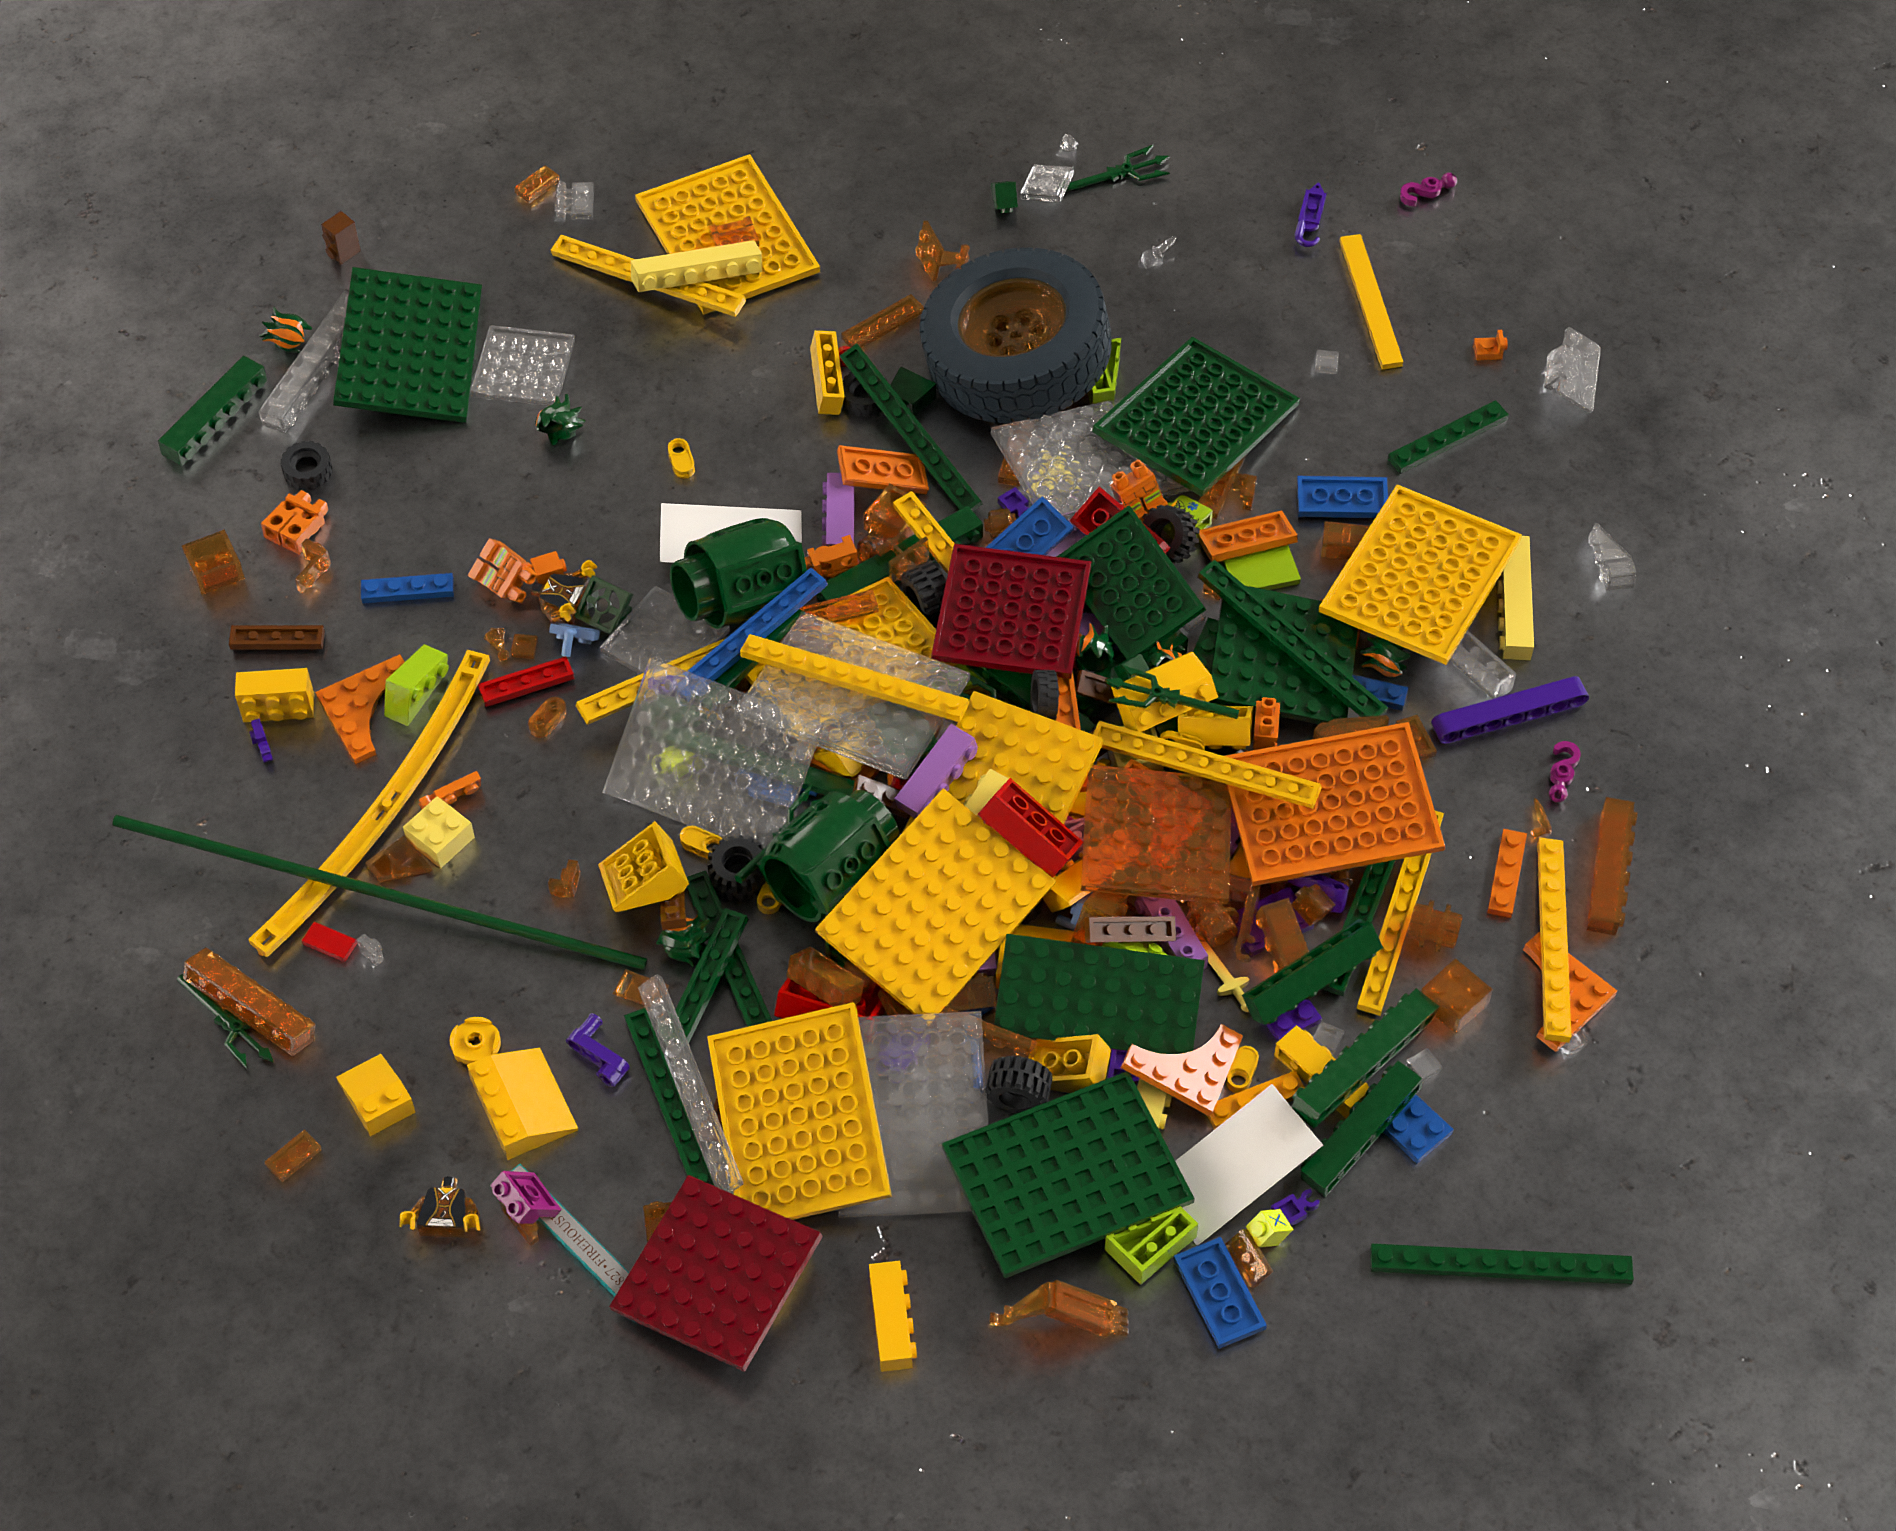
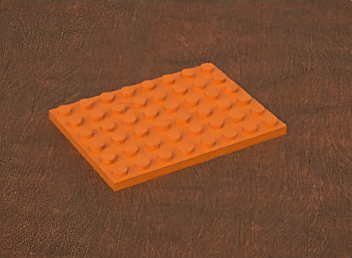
M1409 722L1225 756L1320 783L1322 787L1313 809L1226 784L1252 886L1445 850L1444 840Z

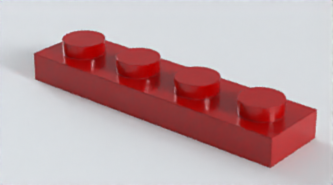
M565 656L479 683L478 688L485 707L575 678L568 658Z

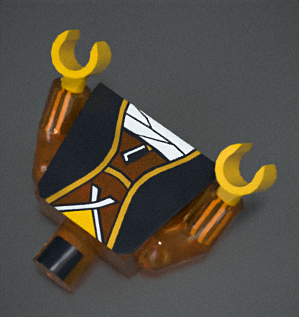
M592 560L585 561L581 568L575 572L550 575L546 585L536 582L533 584L531 595L539 597L541 611L550 622L563 621L570 625L574 624L576 618L573 616L587 588V578H591L592 575L595 576L593 570L597 569V565Z
M447 1176L443 1178L441 1188H429L426 1195L422 1196L410 1211H404L400 1214L399 1227L409 1224L410 1229L414 1230L415 1223L417 1222L416 1225L420 1236L469 1238V1228L475 1227L477 1231L480 1230V1212L473 1199L466 1196L465 1190L457 1189L458 1180Z

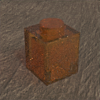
M1317 883L1309 888L1306 885L1303 886L1295 894L1297 898L1291 904L1309 926L1321 921L1336 906Z

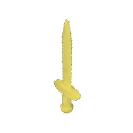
M1192 928L1208 954V963L1224 983L1217 990V994L1219 996L1233 994L1241 1004V1009L1244 1012H1249L1242 997L1244 994L1242 989L1249 983L1250 979L1248 977L1234 979L1206 940Z

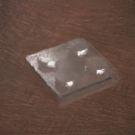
M1034 164L1020 192L1021 198L1023 200L1061 202L1073 177V168Z

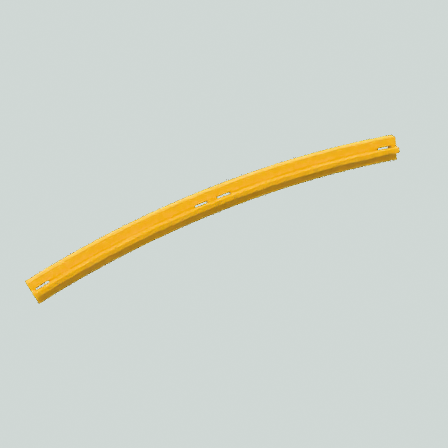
M471 650L466 651L442 700L398 770L351 832L319 867V870L346 877L382 835L419 785L453 732L490 662L489 655ZM397 792V795H396L395 798L391 801V798H392V797L394 796V794ZM382 810H384V812H383V814L380 816V818H379L378 820H376V818L379 816V814L382 812ZM308 879L248 939L250 945L257 949L260 956L268 957L337 887ZM271 935L272 937L263 945L262 943Z

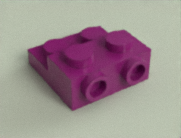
M502 1171L490 1185L493 1194L506 1206L508 1215L517 1223L534 1224L539 1217H556L561 1211V1208L534 1172Z

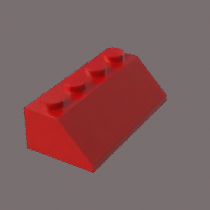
M1099 486L1069 521L1085 535H1088L1125 507ZM1145 525L1166 554L1171 547Z
M1011 778L1007 780L977 814L986 825L995 829L1026 858L1052 878L1083 843L1078 836Z

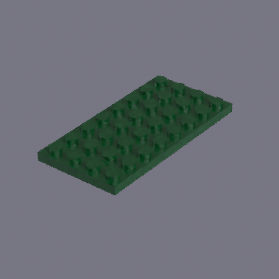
M1006 934L993 1033L1052 1041L1061 1037L1098 1034L1110 1049L1128 1051L1129 1047L1133 1044L1159 1054L1191 1052L1194 1048L1205 960Z

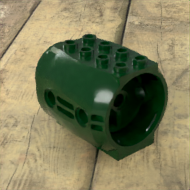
M757 518L717 530L702 538L690 541L685 547L684 558L672 564L670 581L675 600L681 612L688 620L700 621L704 619L711 627L720 629L748 621L807 571L802 543L795 540L790 530L783 523L768 518Z
M855 790L849 796L841 792H829L821 800L794 818L770 841L757 866L777 902L782 903L787 909L803 920L809 922L823 921L891 844L895 842L899 836L898 827L889 810L872 794L864 790Z

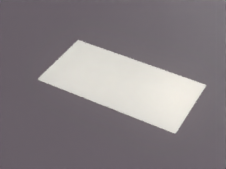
M661 503L660 562L674 563L677 560L683 559L685 547L690 541L702 538L717 530L757 518H768L783 523L790 530L795 540L802 543L801 510Z
M1273 1084L1175 1161L1195 1198L1193 1204L1185 1206L1183 1209L1199 1224L1197 1237L1193 1240L1197 1246L1323 1146Z

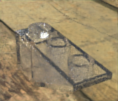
M1594 523L1588 539L1590 546L1594 548L1595 564H1598L1600 568V581L1604 582L1606 591L1633 588L1637 573L1632 556L1598 523Z

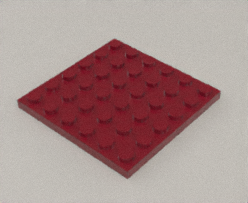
M954 544L931 660L1033 674L1035 670H1055L1057 677L1071 679L1091 570V561Z
M688 1175L609 1307L615 1313L745 1372L823 1236L819 1231Z

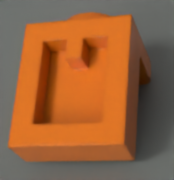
M1497 330L1496 337L1474 338L1473 345L1476 360H1500L1503 358V353L1508 348L1507 337L1503 336L1502 330Z

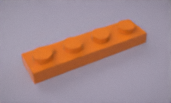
M1503 828L1487 911L1488 914L1507 918L1512 917L1527 833Z

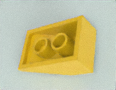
M1098 1034L1061 1037L1055 1041L1039 1039L1032 1040L1028 1058L1041 1063L1052 1073L1053 1079L1050 1090L1072 1093L1105 1080L1111 1049Z
M382 1054L336 1077L370 1136L416 1113L410 1095Z

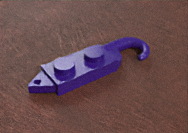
M1317 183L1310 190L1306 189L1295 231V240L1303 247L1315 246L1320 240L1319 237H1316L1313 241L1303 239L1304 231L1312 232L1319 228L1327 193H1324L1320 183Z

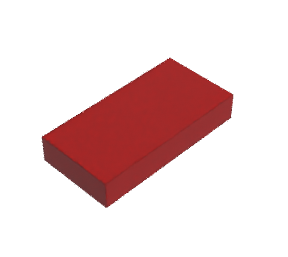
M313 922L301 940L304 946L344 963L358 944L355 938L317 922Z

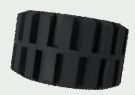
M1159 505L1157 509H1149L1150 514L1145 513L1142 516L1144 519L1143 523L1160 538L1163 528L1170 522L1173 524L1175 536L1169 545L1171 549L1166 555L1173 564L1181 563L1183 558L1188 559L1191 556L1189 554L1190 551L1195 552L1196 550L1194 544L1199 542V538H1196V534H1199V528H1195L1197 522L1195 519H1191L1192 515L1185 512L1186 510L1169 505Z
M927 561L903 572L901 583L903 593L927 620L932 623L939 619L946 579L932 562Z
M738 835V838L730 836L727 841L724 839L720 840L719 846L714 845L712 852H709L707 861L708 875L715 892H718L721 898L727 897L728 901L732 902L734 899H738V902H743L744 898L751 900L754 894L758 896L763 884L766 883L759 868L752 872L742 883H738L735 880L737 873L727 871L729 867L736 864L747 865L764 849L758 841L754 843L753 838L748 837L744 839L742 835Z
M1020 1056L999 1057L991 1064L984 1093L993 1105L1009 1112L1020 1113L1048 1101L1053 1079L1052 1073L1041 1063Z

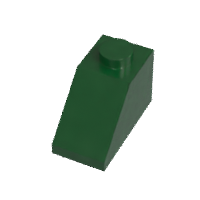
M1016 182L990 183L995 209H1000V213L1013 212V208L1018 207Z

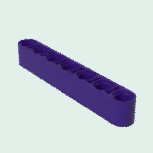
M1574 676L1441 713L1432 719L1431 724L1439 741L1442 744H1448L1582 706L1589 700V695L1580 678Z

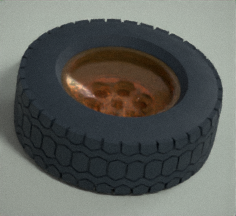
M1017 248L1004 249V253H1002V250L989 253V257L985 254L975 258V262L971 260L960 266L961 270L959 268L955 269L930 294L920 319V339L931 379L936 383V389L949 405L972 418L979 420L983 418L984 421L996 423L997 419L999 423H1012V420H1014V423L1027 422L1028 418L1031 421L1044 418L1043 414L1047 417L1059 412L1058 408L1063 410L1072 405V401L1076 402L1085 393H1088L1095 386V382L1097 383L1103 375V371H1105L1109 362L1112 348L1111 328L1101 288L1093 274L1077 260L1075 261L1074 258L1065 254L1062 255L1060 252L1035 248V250L1033 248H1020L1018 251Z

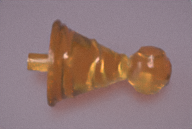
M493 627L485 634L484 640L488 641L490 645L499 651L497 654L499 660L506 661L510 655L506 649L504 650L505 629Z

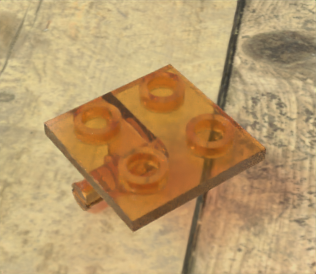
M928 220L923 222L922 230L919 233L918 246H916V256L923 263L925 272L929 274L932 281H937L940 266L957 264L955 269L959 268L961 270L960 266L969 261L968 253L970 246L967 244L961 245L960 253L944 251Z
M901 531L892 538L888 537L884 544L875 549L879 557H882L890 550L896 554V557L889 561V578L893 582L901 580L903 572L927 562L929 558V542L926 536L905 551H902L897 546L906 540V536Z

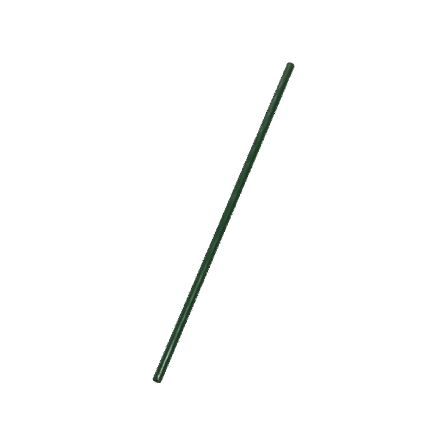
M115 815L112 825L114 827L637 969L645 970L647 965V958L128 817Z

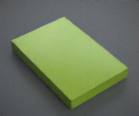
M1288 545L1222 561L1224 568L1246 586L1272 590L1301 583L1299 572Z

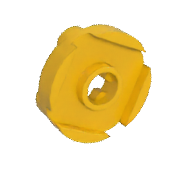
M470 1017L465 1019V1022L461 1025H456L450 1035V1047L458 1062L470 1064L498 1053L501 1046V1038L498 1029L490 1020L483 1017ZM475 1037H479V1041H481L479 1044L472 1045V1043H469Z

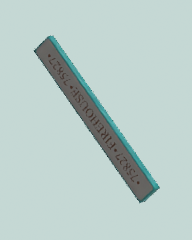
M521 1164L517 1165L514 1169L511 1170L516 1172H528ZM553 1197L561 1208L559 1214L556 1217H539L537 1220L615 1297L629 1272Z

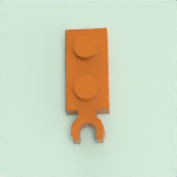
M475 771L435 790L433 794L420 798L419 806L421 810L437 796L450 805L457 800V797L463 794H473L481 786V778L478 772Z

